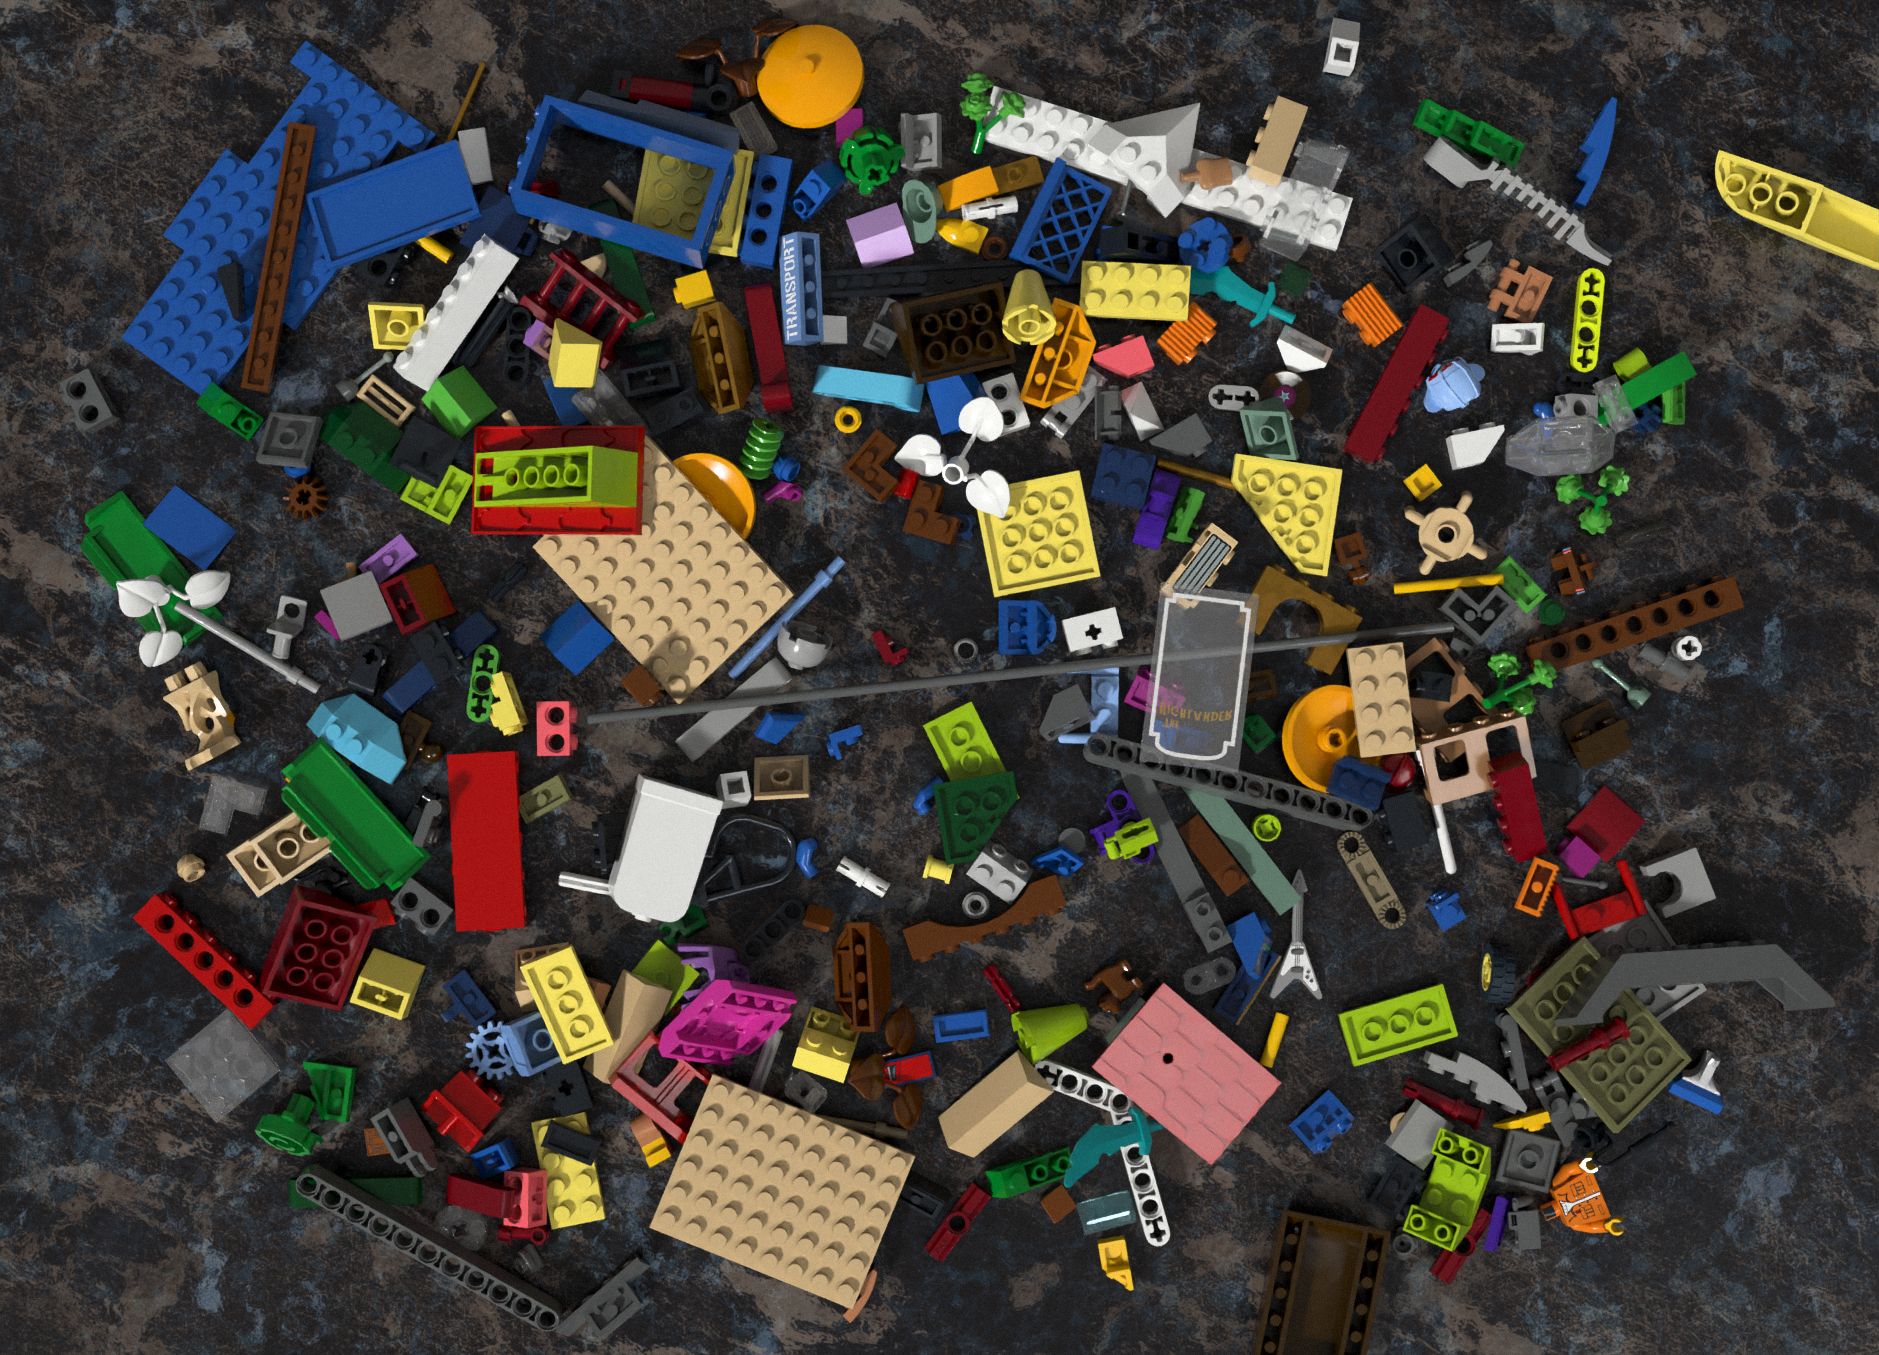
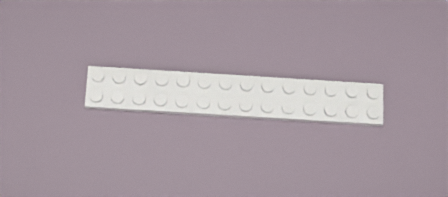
M997 86L993 87L990 97L993 109L987 111L988 114L983 119V126H986L999 114L998 111L1003 107L1001 93L1005 91L1010 94L1013 91ZM1020 94L1024 102H1026V106L1023 109L1025 117L1020 118L1018 115L1010 114L1006 119L1002 118L986 133V142L1030 156L1037 155V158L1053 163L1058 157L1066 161L1065 165L1072 169L1127 186L1129 178L1110 160L1106 163L1087 146L1089 141L1106 124L1111 122ZM1193 148L1189 171L1196 170V163L1200 159H1216L1221 157ZM1229 160L1233 176L1232 185L1219 186L1210 190L1201 189L1198 181L1188 182L1186 185L1185 197L1181 202L1183 204L1333 251L1337 250L1353 200L1351 197L1282 176L1276 188L1247 177L1250 166L1233 160ZM1133 183L1132 188L1141 190Z

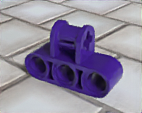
M1155 468L1132 543L1158 550L1181 476Z
M1113 790L1106 798V805L1112 819L1089 830L1090 834H1094L1100 847L1098 851L1100 855L1107 853L1103 843L1105 840L1103 832L1109 838L1115 835L1114 832L1121 830L1123 823L1127 819H1134L1136 822L1142 821L1130 795L1123 790ZM1117 794H1122L1126 799V805L1122 809H1115L1111 803L1112 798ZM1153 844L1147 846L1149 851L1145 858L1140 859L1132 856V860L1141 864L1152 860L1155 852Z

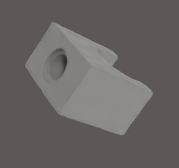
M1686 846L1637 865L1641 875L1655 876L1660 872H1666L1673 880L1674 890L1671 897L1665 902L1657 903L1653 907L1656 915L1659 917L1667 918L1716 898L1696 847Z

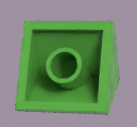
M464 366L438 378L421 399L448 433L457 439H460L498 408Z

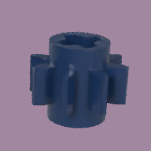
M1648 401L1628 413L1632 420L1628 425L1642 435H1645L1646 432H1655L1660 423L1663 422L1658 415L1662 412V409Z

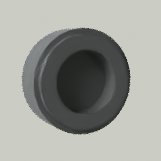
M1077 828L1063 830L1058 838L1059 847L1065 846L1075 854L1083 850L1086 842L1084 834Z

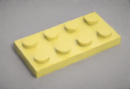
M1082 261L1080 307L1085 317L1188 322L1191 266Z
M572 944L520 965L523 976L563 1064L614 1045V1037Z
M586 1111L564 1118L557 1116L531 1122L540 1169L547 1170V1207L551 1228L557 1229L605 1219L606 1212L595 1159L593 1165L589 1166L541 1147L551 1120L590 1134Z

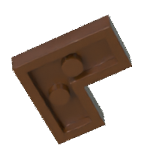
M876 428L842 470L879 502L884 504L900 485L898 480L882 468L898 449V446Z
M918 479L902 531L954 546L962 520L938 513L946 488Z

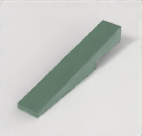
M1201 771L1196 772V777L1200 781H1207L1205 773ZM1181 787L1278 915H1282L1302 900L1224 798Z

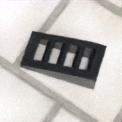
M233 262L218 267L217 272L233 319L240 323L246 322L243 265L239 262Z

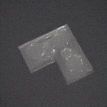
M213 775L199 828L224 835L228 834L234 809L257 816L261 815L268 789Z

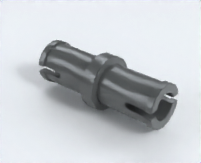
M1647 640L1643 641L1637 650V655L1656 665V669L1659 671L1665 670L1682 682L1686 681L1692 672V666L1673 657L1672 652L1668 650L1663 651Z

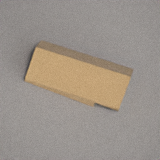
M291 811L226 853V856L256 896L260 897L279 883L282 885L331 852L329 850L331 842L326 837L318 838Z
M623 969L604 1014L615 1043L587 1055L583 1068L603 1083L610 1084L608 1078L651 1029L657 1032L673 990ZM648 1051L634 1066L633 1070L635 1073L639 1074Z
M1017 1050L939 1115L938 1119L948 1148L974 1158L1051 1095L1054 1089L1025 1056Z

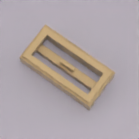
M374 374L371 375L356 394L399 429L416 409V407ZM375 382L403 404L406 410L403 412L371 385ZM367 390L400 416L398 420L365 395Z

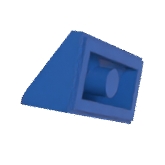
M552 377L543 380L562 426H580L591 421L576 387H554Z

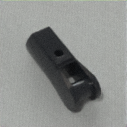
M425 785L419 792L402 824L413 836H415L424 812V808L419 806L421 800L429 802L431 800H438L440 796L438 792L434 794L427 790L428 787Z

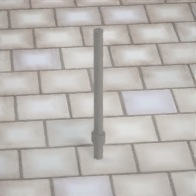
M179 600L174 610L287 677L286 680L294 685L298 683L315 694L320 689L321 684L304 675V671L294 666L292 668Z

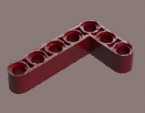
M771 282L744 286L762 383L760 389L764 408L768 415L794 411Z

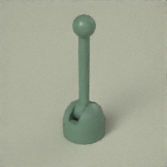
M1595 658L1592 661L1595 668L1603 670L1628 691L1627 700L1634 708L1639 709L1651 695V692L1642 686L1630 687L1606 667L1601 658Z

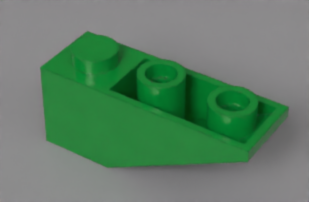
M1069 1147L1013 1161L985 1171L992 1197L1010 1198L1064 1178L1066 1169L1071 1164L1069 1161L1071 1157Z

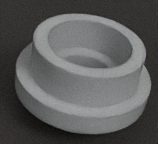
M971 892L963 900V911L970 918H982L989 910V900L981 892ZM979 900L981 902L980 909L973 910L970 906L971 902Z

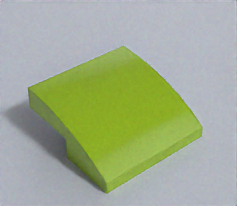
M450 465L438 489L411 476L400 499L450 525L473 481V476Z

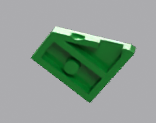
M309 1060L303 1061L304 1070H308L312 1083L310 1089L317 1101L316 1107L320 1119L349 1122L357 1067Z

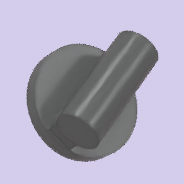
M532 1242L526 1244L514 1254V1266L520 1273L531 1275L545 1266Z

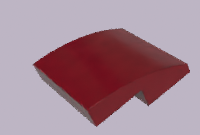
M1604 784L1566 824V828L1575 836H1578L1607 863L1645 822V819Z

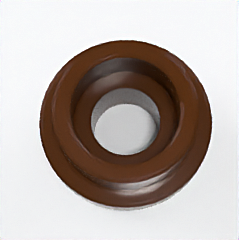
M992 235L983 241L981 252L987 261H1002L1008 253V245L1002 237ZM992 245L999 247L1000 251L997 254L990 252L989 248Z

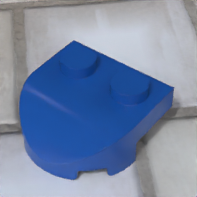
M1035 600L999 601V655L1039 654L1044 651L1050 642L1054 641L1057 630L1054 615L1049 613L1047 608L1043 606L1042 602Z

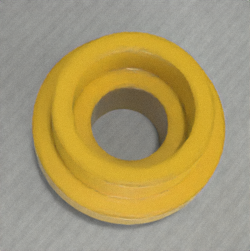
M852 406L840 408L835 415V424L844 433H853L861 425V414ZM846 415L853 417V422L850 425L843 422V418Z

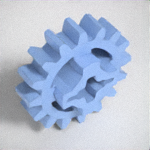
M493 1020L488 1021V1028L483 1024L479 1025L478 1031L480 1033L472 1032L470 1036L474 1041L466 1043V1046L472 1049L471 1052L466 1054V1057L473 1058L474 1060L469 1065L470 1068L478 1066L477 1075H481L485 1071L489 1080L494 1074L497 1075L499 1080L502 1079L504 1071L509 1076L514 1073L512 1059L501 1036L502 1025H504L503 1020L499 1021L497 1026H495ZM490 1032L500 1033V1035L497 1038H490L489 1036H485L487 1033ZM498 1044L500 1046L498 1049L500 1053L494 1056L492 1054V1047ZM478 1047L481 1048L483 1052L482 1060L479 1056ZM498 1061L506 1064L503 1067H491L494 1062Z

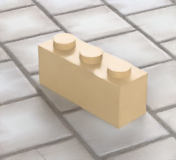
M1280 96L1277 97L1274 105L1269 103L1263 118L1268 120L1265 128L1260 126L1254 141L1259 143L1257 151L1251 149L1246 165L1250 166L1247 177L1276 188L1278 187L1306 115L1307 106Z

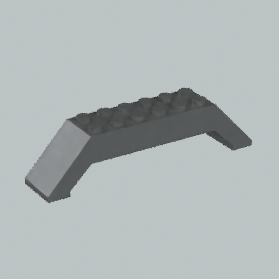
M1766 940L1733 941L1721 944L1703 943L1691 946L1689 944L1674 945L1672 947L1654 946L1642 949L1624 948L1609 951V956L1600 957L1554 1021L1555 1027L1603 1023V1014L1624 989L1755 980L1783 1004L1784 1011L1835 1007V1000L1777 944L1766 945Z

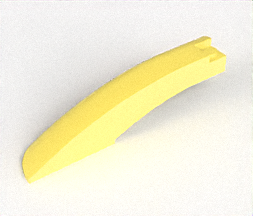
M1721 150L1718 151L1715 163L1716 184L1724 201L1735 212L1782 234L1879 271L1878 209L1828 189L1819 183Z

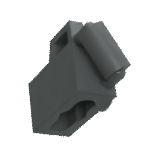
M1525 1195L1512 1198L1513 1211H1508L1507 1216L1508 1228L1515 1230L1514 1241L1516 1247L1519 1250L1540 1249L1538 1210L1535 1207L1533 1208L1532 1197ZM1511 1215H1514V1224H1513V1225H1512Z

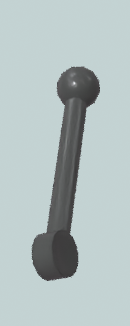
M1128 179L1121 209L1116 214V219L1121 222L1127 218L1125 211L1133 185L1130 179Z
M1558 872V876L1555 877V882L1557 883L1564 881L1596 886L1600 890H1606L1609 886L1606 880L1592 881L1563 876Z

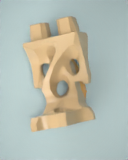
M201 661L184 669L191 681L189 684H187L181 671L166 678L165 682L170 694L163 697L166 702L178 711L186 731L192 730L200 739L199 751L185 760L189 771L241 743L234 731L235 717L220 692L218 673L216 670L208 673ZM207 717L214 721L212 730L206 726L205 721Z

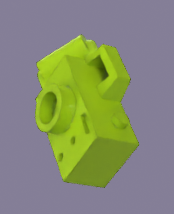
M1147 818L1137 823H1126L1121 830L1114 832L1115 835L1105 839L1103 843L1110 859H1116L1121 856L1127 859L1139 854L1141 848L1157 842L1158 837L1150 818ZM1116 840H1117V843H1118V845H1119L1121 851H1118V849H1117V846H1116V844H1115V841H1116Z

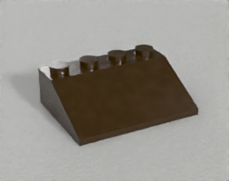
M988 282L890 303L895 331L915 385L1016 362L1013 342L1007 339L1003 333L1002 320L1006 309L1002 282Z

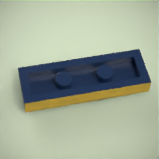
M1270 950L1261 978L1257 980L1247 973L1242 964L1213 1010L1234 1024L1239 1025L1280 961L1281 956Z

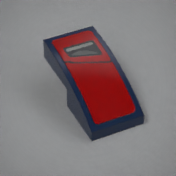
M932 1050L884 1060L885 1081L898 1086L938 1076Z

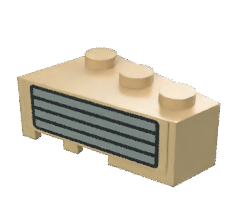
M1211 523L1205 528L1159 592L1170 599L1173 598V593L1203 597L1200 594L1201 590L1205 585L1210 587L1219 575L1216 572L1222 563L1226 566L1235 554L1232 550L1238 541ZM1177 597L1175 604L1183 610H1187L1189 606L1194 609L1200 600Z

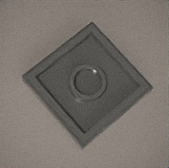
M270 411L256 460L261 464L309 469L323 420L320 416Z
M1506 1129L1494 1179L1549 1193L1561 1140L1520 1129Z

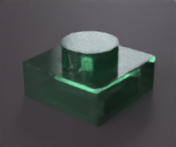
M1287 262L1275 288L1300 299L1312 273Z

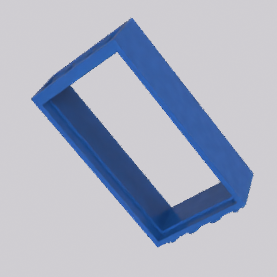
M545 95L543 102L538 103L536 107L534 128L530 127L527 132L526 143L528 145L525 153L521 152L517 162L519 170L516 178L512 177L508 188L516 212L703 269L736 173L734 151ZM554 123H561L716 170L692 241L530 192Z

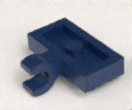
M463 969L442 985L455 1002V1004L440 1014L446 1023L462 1012L476 1029L498 1012L466 969Z

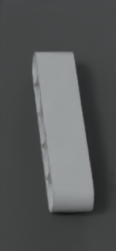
M774 657L725 699L774 694L785 686L793 676L780 660ZM760 706L710 711L675 742L686 756L694 762Z

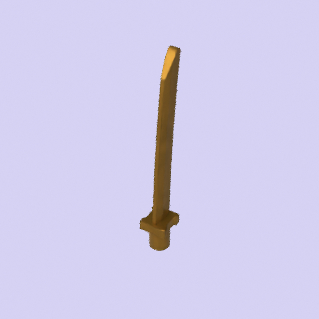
M481 62L445 143L454 140L487 62Z

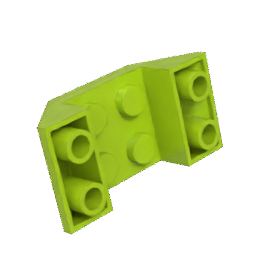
M1440 1127L1431 1153L1437 1155L1431 1171L1428 1185L1423 1193L1420 1204L1411 1205L1403 1230L1453 1252L1472 1227L1490 1177L1491 1148Z

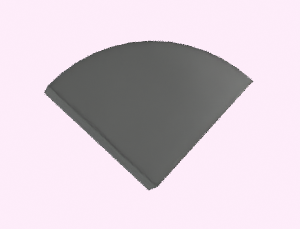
M1454 637L1449 638L1446 643L1450 651L1466 658H1470L1474 650L1472 646Z

